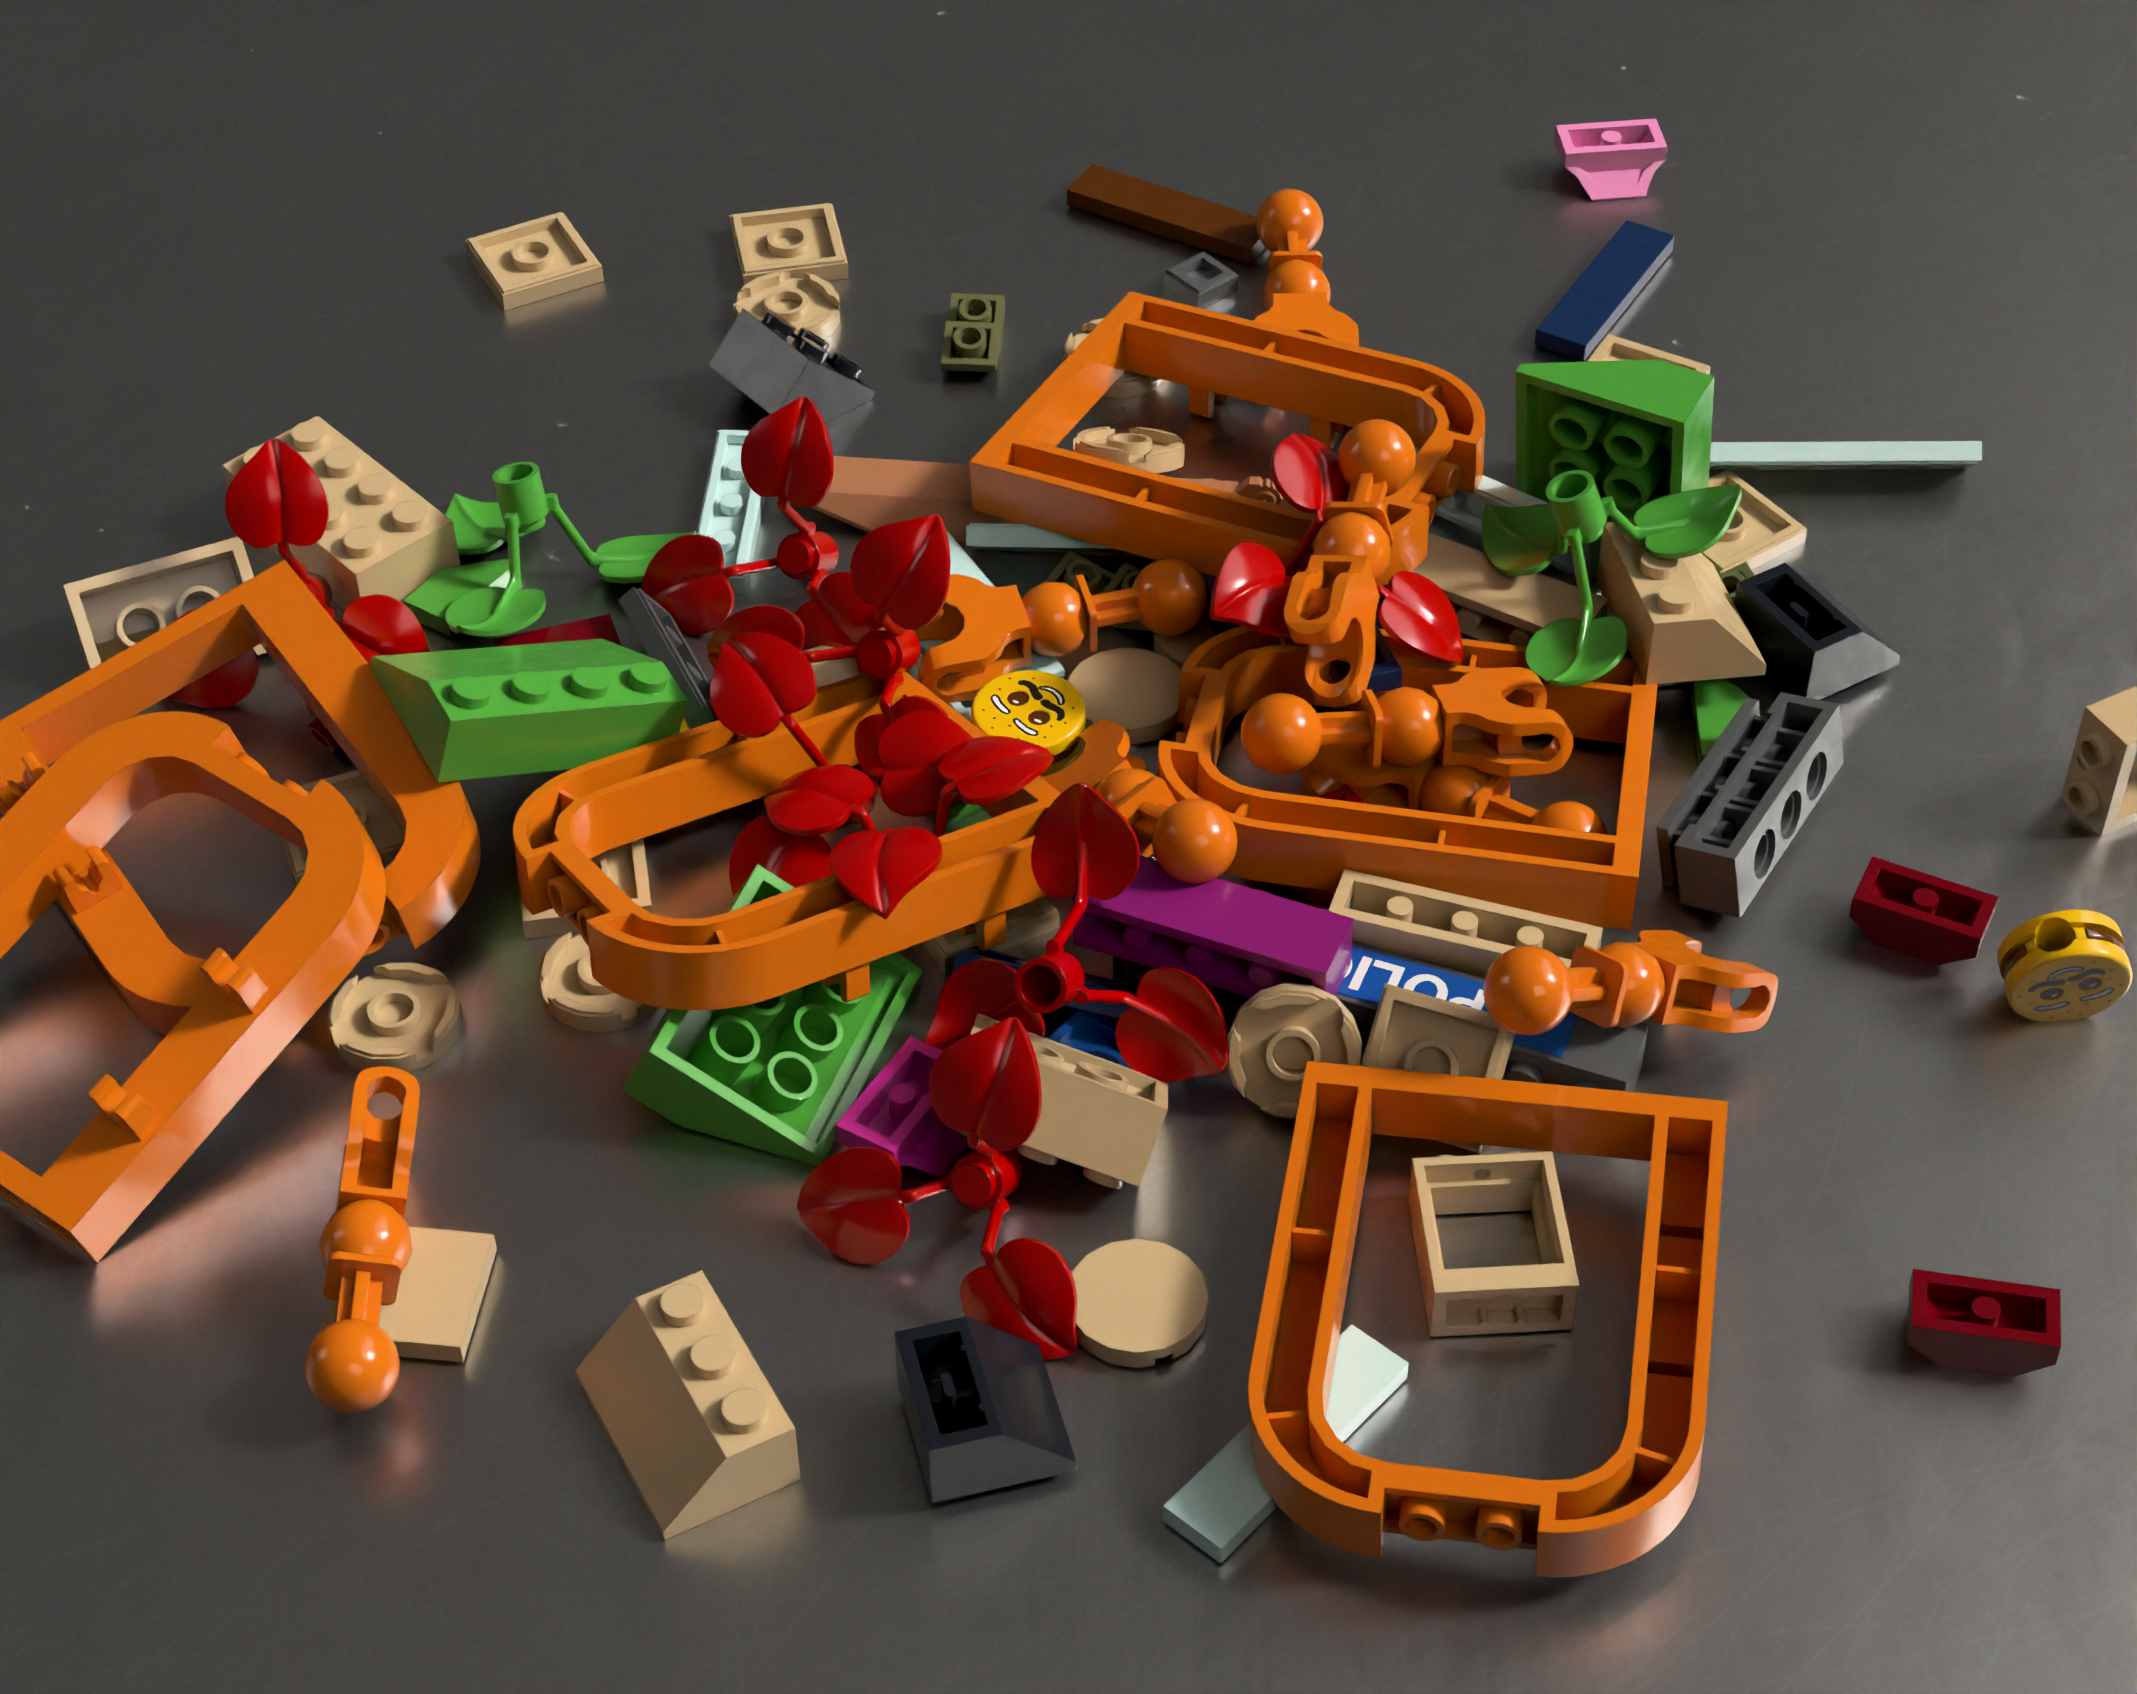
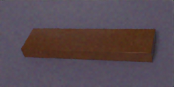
M1094 164L1067 189V205L1246 264H1251L1265 248L1257 235L1256 216Z

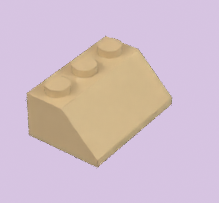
M1634 517L1629 518L1628 520L1635 525ZM1614 522L1605 523L1601 539L1596 583L1603 597L1608 598V608L1612 616L1622 619L1625 624L1629 639L1627 647L1646 685L1765 675L1767 665L1711 561L1702 553L1679 559L1654 557L1648 552L1645 540L1632 541Z
M237 536L64 584L62 595L88 670L175 622L180 616L190 610L207 604L253 578L254 575L243 541ZM261 644L253 648L257 656L267 654Z
M977 1014L970 1035L987 1029L1000 1021ZM1026 1031L1034 1048L1039 1066L1042 1107L1035 1131L1026 1142L1018 1147L1017 1151L1023 1156L1043 1164L1056 1165L1058 1158L1085 1167L1083 1175L1103 1186L1120 1189L1123 1182H1127L1139 1187L1168 1110L1169 1082H1161L1128 1067ZM959 1132L965 1136L969 1134V1132Z
M702 1270L636 1297L575 1370L578 1383L664 1541L801 1480L795 1426Z

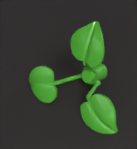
M532 462L507 464L492 474L498 502H482L454 494L446 516L454 524L458 554H483L497 549L504 541L508 542L509 583L506 588L484 587L472 590L456 598L446 610L445 619L447 627L454 633L484 637L501 636L520 631L540 618L546 607L544 592L540 589H520L519 537L542 528L546 523L545 516L548 512L552 513L586 563L591 567H599L601 579L612 583L642 582L650 561L665 544L680 536L696 534V530L621 537L601 544L596 552H593L560 507L557 493L545 494L538 465Z
M1584 470L1567 471L1552 479L1546 487V496L1549 504L1522 507H1501L1486 504L1482 517L1483 547L1490 564L1501 574L1508 576L1535 574L1545 569L1551 563L1555 554L1564 555L1567 552L1568 546L1571 548L1582 608L1581 620L1575 618L1559 619L1538 630L1529 640L1526 647L1525 657L1528 668L1548 686L1566 687L1581 685L1600 678L1612 670L1623 658L1629 642L1628 632L1623 620L1614 616L1593 619L1594 608L1582 545L1594 542L1603 534L1607 517L1632 541L1645 540L1648 552L1654 557L1662 559L1690 557L1706 551L1715 545L1725 534L1742 498L1740 484L1694 489L1656 498L1636 511L1634 515L1635 525L1616 508L1612 496L1600 498L1593 476Z

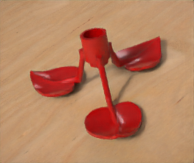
M799 397L760 420L749 431L741 450V467L750 488L762 497H778V510L799 530L798 533H792L781 541L778 546L777 557L724 568V555L718 541L701 534H689L677 537L665 544L650 561L642 581L641 590L672 615L678 628L684 634L699 635L715 631L718 625L730 616L734 607L735 596L727 578L779 568L791 579H810L806 592L812 600L801 605L795 612V615L800 618L805 629L803 651L822 645L839 648L858 644L866 633L883 627L875 619V614L879 607L866 604L854 591L851 572L843 571L830 574L835 569L839 558L838 547L833 538L824 532L815 531L816 525L813 522H806L789 504L790 502L802 508L818 505L827 495L833 479L834 461L828 430L819 410L809 397ZM857 662L859 672H863Z
M1293 432L1282 440L1271 454V478L1275 488L1291 506L1305 513H1313L1312 523L1284 566L1279 557L1263 545L1245 542L1234 547L1227 554L1217 572L1210 605L1211 620L1239 624L1273 639L1291 637L1284 619V607L1292 577L1296 573L1301 572L1295 569L1312 545L1321 527L1325 524L1324 508L1326 503L1346 502L1350 489L1340 474L1338 455L1320 441L1304 434H1295ZM1400 571L1394 574L1388 582V589L1384 586L1376 585L1380 595L1379 600L1382 601L1377 609L1378 620L1385 631L1396 642L1406 649L1438 663L1457 666L1462 662L1463 645L1458 619L1450 600L1440 587L1428 578L1409 571Z
M279 439L266 441L259 451L238 471L228 487L225 497V512L231 529L243 542L255 548H267L277 544L280 557L287 561L369 664L371 663L372 656L430 652L421 624L414 613L401 601L391 596L374 594L360 597L345 609L342 624L336 620L334 616L335 611L330 607L332 602L330 585L322 576L307 572L306 566L299 563L289 548V544L310 546L322 538L329 520L327 495L316 473L297 451ZM196 609L190 610L189 612H187V613H185L184 615L180 616L178 619L184 617L185 615L191 613L192 611H194V610H196ZM252 648L166 698L201 708L213 709L224 708L238 703L255 687L260 668L258 656Z
M929 514L912 520L880 526L866 534L856 545L850 563L852 585L857 596L863 602L879 607L876 611L875 619L883 626L866 633L858 644L817 651H801L805 638V629L800 618L791 611L779 606L757 605L734 613L718 625L707 644V658L715 668L723 642L730 636L746 632L767 633L786 640L797 647L810 663L857 658V662L865 674L875 679H885L887 682L879 698V706L882 713L865 717L857 724L855 729L854 747L856 757L861 768L868 776L872 768L883 766L878 755V742L885 729L897 718L914 711H932L949 718L939 704L918 695L903 697L892 705V698L897 687L902 686L904 683L901 673L913 668L920 657V642L913 630L931 623L943 608L947 597L951 560L948 536L941 515ZM881 778V779L878 781V783H877V785H878L880 788H881V783H882V779H883V778Z
M746 632L730 636L721 646L710 684V700L713 711L719 721L732 733L747 738L766 736L773 732L782 721L817 767L831 765L791 715V713L800 711L810 705L817 694L816 675L806 656L788 641L767 633ZM914 711L897 718L885 729L878 742V755L883 766L872 768L868 774V777L874 783L875 793L860 806L865 808L870 815L875 803V794L879 792L877 783L883 778L881 798L892 812L908 817H922L937 813L940 791L945 785L949 784L940 778L938 765L950 750L974 738L952 719L937 712ZM835 764V765H842V766L851 767V766L846 765V764ZM959 795L952 800L951 805L961 799ZM768 814L758 816L742 829L730 853L729 878L733 896L757 864L794 888L833 875L829 861L832 850L830 844L821 835L807 837L788 834L775 827L769 820ZM849 817L844 824L853 825L859 822Z
M1006 736L978 737L954 747L941 759L938 765L940 778L949 784L945 785L940 791L933 833L919 827H903L896 830L887 827L882 833L878 832L867 810L860 806L874 795V783L865 773L848 766H818L796 773L772 789L763 801L771 823L778 829L796 836L809 837L831 832L842 826L849 817L858 821L863 831L844 837L834 846L829 856L830 867L838 883L849 895L878 916L887 919L901 899L925 880L939 865L943 856L941 842L937 837L946 833L950 805L956 796L959 795L962 801L971 805H982L1002 800L1021 790L1041 775L1053 763L1054 755L1042 746Z
M1076 783L1062 792L1047 809L1033 840L1031 866L1034 878L1041 891L1053 898H1067L1075 895L1072 909L1054 938L1047 941L1046 953L1027 961L1018 971L1004 962L985 958L973 960L959 967L948 978L940 993L933 1022L924 1042L944 1051L954 1042L970 1035L977 1014L1000 1022L1010 1017H1018L1026 1031L1044 1037L1045 1023L1041 1016L1042 1013L1052 1012L1073 1000L1079 1004L1087 1002L1118 1003L1129 1007L1117 1021L1115 1037L1120 1054L1131 1069L1161 1082H1177L1199 1076L1220 1074L1228 1062L1227 1026L1214 996L1195 976L1176 968L1157 967L1148 971L1142 977L1136 996L1126 991L1088 989L1084 986V972L1081 964L1073 955L1064 951V944L1087 908L1088 896L1099 900H1108L1120 895L1136 877L1140 862L1139 843L1131 825L1116 808L1090 785Z
M1010 1017L987 1029L954 1042L940 1054L931 1069L929 1095L937 1117L949 1129L958 1132H969L967 1145L975 1150L961 1158L954 1165L951 1175L914 1189L901 1191V1168L892 1154L874 1147H852L830 1156L810 1173L800 1190L797 1209L801 1221L831 1252L848 1262L870 1265L880 1263L894 1256L905 1244L910 1232V1218L903 1204L914 1203L943 1192L953 1191L958 1201L968 1208L975 1210L989 1208L990 1215L980 1248L981 1257L986 1265L968 1273L960 1286V1298L964 1314L967 1317L1039 1345L1043 1360L1057 1359L1070 1356L1078 1349L1076 1333L1077 1292L1068 1264L1061 1254L1048 1243L1032 1238L1011 1240L1003 1245L997 1254L995 1252V1244L1002 1217L1010 1209V1205L1005 1198L1018 1188L1022 1179L1020 1160L1012 1150L1020 1147L1035 1131L1042 1107L1041 1079L1034 1048L1018 1017Z

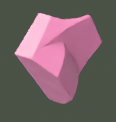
M1656 118L1555 125L1554 145L1564 167L1577 177L1593 202L1644 198L1655 171L1666 161L1668 147Z

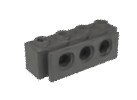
M1781 692L1767 711L1766 718L1760 716L1759 700L1746 698L1656 826L1662 885L1675 888L1677 883H1679L1681 904L1741 918L1844 763L1840 704Z

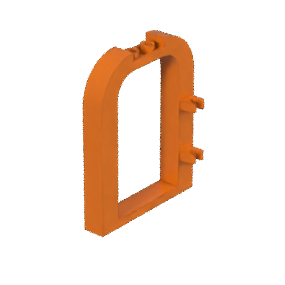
M1129 291L969 461L972 510L1154 560H1181L1190 564L1198 572L1216 576L1227 554L1234 547L1245 542L1257 543L1269 548L1279 557L1284 566L1310 527L1313 513H1305L1056 447L1125 371L1188 386L1189 413L1208 418L1214 415V401L1223 404L1227 396L1310 416V437L1320 441L1330 449L1335 446V432L1345 434L1348 426L1354 427L1367 420H1387L1405 430L1413 444L1421 449L1416 454L1415 469L1408 483L1398 492L1386 496L1383 504L1394 535L1393 545L1390 547L1391 562L1383 576L1375 582L1376 585L1384 586L1388 584L1394 574L1400 571L1411 572L1428 556V529L1433 521L1435 511L1445 498L1450 499L1456 489L1470 493L1476 492L1483 476L1486 419L1483 405L1477 394L1458 377L1431 364ZM1313 543L1295 570L1306 571L1310 557L1313 555Z
M285 559L0 720L1 819L49 768L47 765L56 761L76 743L108 725L137 715L261 644L406 830L402 847L393 862L384 869L386 879L384 911L377 932L364 956L378 951L387 942L402 933L415 949L430 940L446 926L462 907L477 877L481 856L480 835L460 782L437 783L368 662ZM92 846L86 850L91 861L78 875H71L63 864L54 869L53 875L62 890V893L55 900L129 1009L144 1024L161 1034L167 1035L211 986L199 969L206 959L187 955L169 941L105 847L100 849L98 846Z
M1240 626L1205 641L1184 662L1180 671L1178 723H1183V732L1178 731L1175 742L1160 740L1157 776L1166 782L1177 802L1185 799H1204L1217 804L1230 816L1237 832V851L1231 865L1224 873L1254 881L1336 892L1343 871L1347 869L1589 925L1631 930L1639 878L1658 684H1645L1633 659L1622 658L1605 675L1581 685L1560 687L1556 685L1548 686L1542 682L1547 691L1545 709L1556 711L1564 719L1573 738L1624 744L1614 835L1264 791L1240 785L1221 774L1216 767L1226 728L1234 716L1250 708L1259 699L1275 693L1293 694L1304 699L1310 705L1322 706L1313 700L1305 679L1307 644L1295 643L1291 637L1268 638L1257 631ZM1379 629L1402 669V687L1422 689L1430 696L1432 685L1454 683L1459 681L1465 674L1477 669L1502 667L1529 669L1525 657L1527 646L1462 639V662L1457 666L1435 662L1406 649L1396 642L1385 629ZM1328 674L1326 682L1334 684L1331 676ZM1390 690L1381 691V692H1375L1374 695H1375V694H1384L1385 692L1390 691ZM1516 690L1505 699L1510 703L1520 705L1525 701L1529 692L1527 690ZM1362 698L1356 703L1332 708L1357 711L1361 706Z
M862 672L858 676L817 688V694L812 703L800 711L791 713V715L831 765L846 764L851 767L858 765L859 761L854 747L855 729L857 724L865 717L882 713L879 706V698L887 682L885 679H875ZM907 672L901 673L904 683L902 686L897 687L892 698V705L906 696L918 695L926 697L939 704L949 718L960 725L973 738L987 736ZM717 720L575 767L552 778L536 789L521 805L513 823L519 888L522 900L532 915L553 908L558 916H566L580 930L582 938L589 946L592 977L610 991L635 1002L676 1010L728 1009L762 1002L823 980L826 986L840 983L841 1000L847 1003L870 994L869 962L957 929L964 936L977 931V944L981 951L1006 943V911L1047 896L1041 891L1034 878L1031 866V851L1036 831L1043 816L1061 793L1038 776L1021 790L1002 800L978 805L993 818L937 837L941 842L943 856L939 865L925 880L901 899L887 919H883L855 900L843 889L834 875L739 909L706 918L675 919L653 914L634 903L591 858L615 847L767 796L772 789L785 779L796 773L817 767L782 721L773 732L766 736L747 738L732 733Z
M165 711L142 714L118 721L90 734L61 755L0 819V959L62 893L53 875L56 867L63 864L71 875H78L91 861L87 855V849L92 846H98L102 849L131 817L149 803L168 795L198 792L216 798L308 852L304 875L291 896L233 961L225 950L217 947L200 966L199 969L211 986L126 1082L120 1087L112 1076L105 1073L86 1094L99 1112L41 1177L0 1150V1197L97 1263L353 970L373 941L384 911L386 879L380 855L345 797L323 779L309 793L289 779H286L282 784L274 781L257 761L247 755L228 724L197 713Z
M1307 1061L1248 1382L1250 1441L1253 1460L1263 1485L1279 1508L1295 1523L1321 1540L1351 1552L1379 1558L1382 1555L1385 1532L1403 1534L1419 1541L1445 1539L1479 1543L1495 1550H1510L1514 1548L1537 1550L1535 1576L1577 1577L1607 1571L1635 1560L1662 1542L1676 1528L1686 1514L1694 1498L1701 1469L1706 1422L1728 1101ZM1372 1134L1651 1161L1627 1427L1619 1450L1599 1469L1574 1479L1537 1480L1389 1463L1361 1455L1336 1437L1326 1420Z

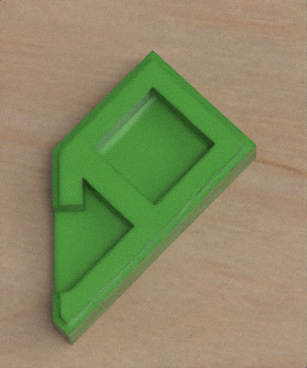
M509 559L441 568L403 600V604L414 613L420 623L452 637L455 633L447 627L445 619L446 610L449 605L462 594L484 587L506 588L510 580Z

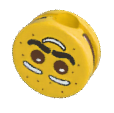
M1032 670L1010 672L986 683L973 699L971 723L987 736L1017 738L1048 749L1050 753H1053V763L1039 776H1047L1063 770L1083 753L1086 744L1077 736L1086 730L1085 702L1080 692L1070 682L1057 675Z
M2061 910L2032 918L2013 929L2003 939L1997 951V962L2000 974L2004 979V989L2008 1003L2018 1015L2032 1021L2079 1020L2090 1017L2118 1002L2126 994L2132 983V968L2129 958L2125 953L2124 940L2119 926L2110 917L2091 910Z

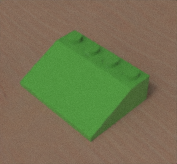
M1659 359L1520 364L1516 370V489L1549 503L1546 496V487L1552 479L1567 471L1584 470L1593 476L1600 498L1612 496L1616 508L1629 519L1634 517L1638 509L1656 498L1672 493L1709 487L1715 376ZM1607 517L1606 522H1613L1609 517Z
M605 639L372 656L370 663L373 673L437 783L570 770L583 764L679 733L688 701L662 661Z
M757 864L730 900L723 913L792 890L794 887ZM897 952L869 962L870 994L847 1003L841 1000L840 983L826 986L823 980L783 995L740 1007L717 1010L667 1009L620 1090L678 1126L818 1166L826 1159L836 1139V1123L856 1101L923 969Z

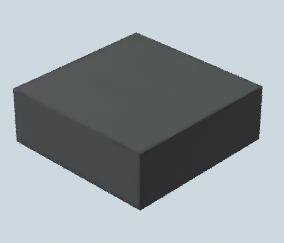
M1204 251L1167 269L1163 275L1164 288L1189 305L1202 309L1238 291L1239 275Z

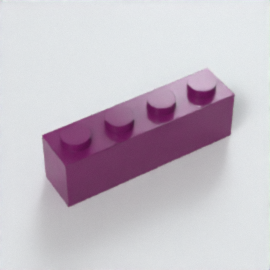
M1140 855L1136 877L1123 893L1108 900H1099L1088 896L1087 908L1073 930V944L1154 969L1157 967H1169L1183 970L1195 976L1204 984L1250 998L1260 990L1283 983L1313 985L1335 996L1351 965L1354 918L1218 878L1205 883L1181 882L1166 874L1159 866L1157 860Z

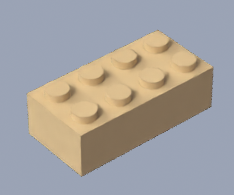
M316 416L308 421L297 424L294 428L273 438L283 441L297 451L311 466L325 490L329 504V520L322 538L310 546L289 544V548L299 563L306 566L307 572L316 573L328 582L332 591V600L345 610L356 599L374 594L388 595L403 603L407 596L439 569L460 565L453 521L322 418ZM264 443L249 449L244 454L222 465L227 490L234 476L259 451ZM277 544L269 547L278 556H280L278 553Z

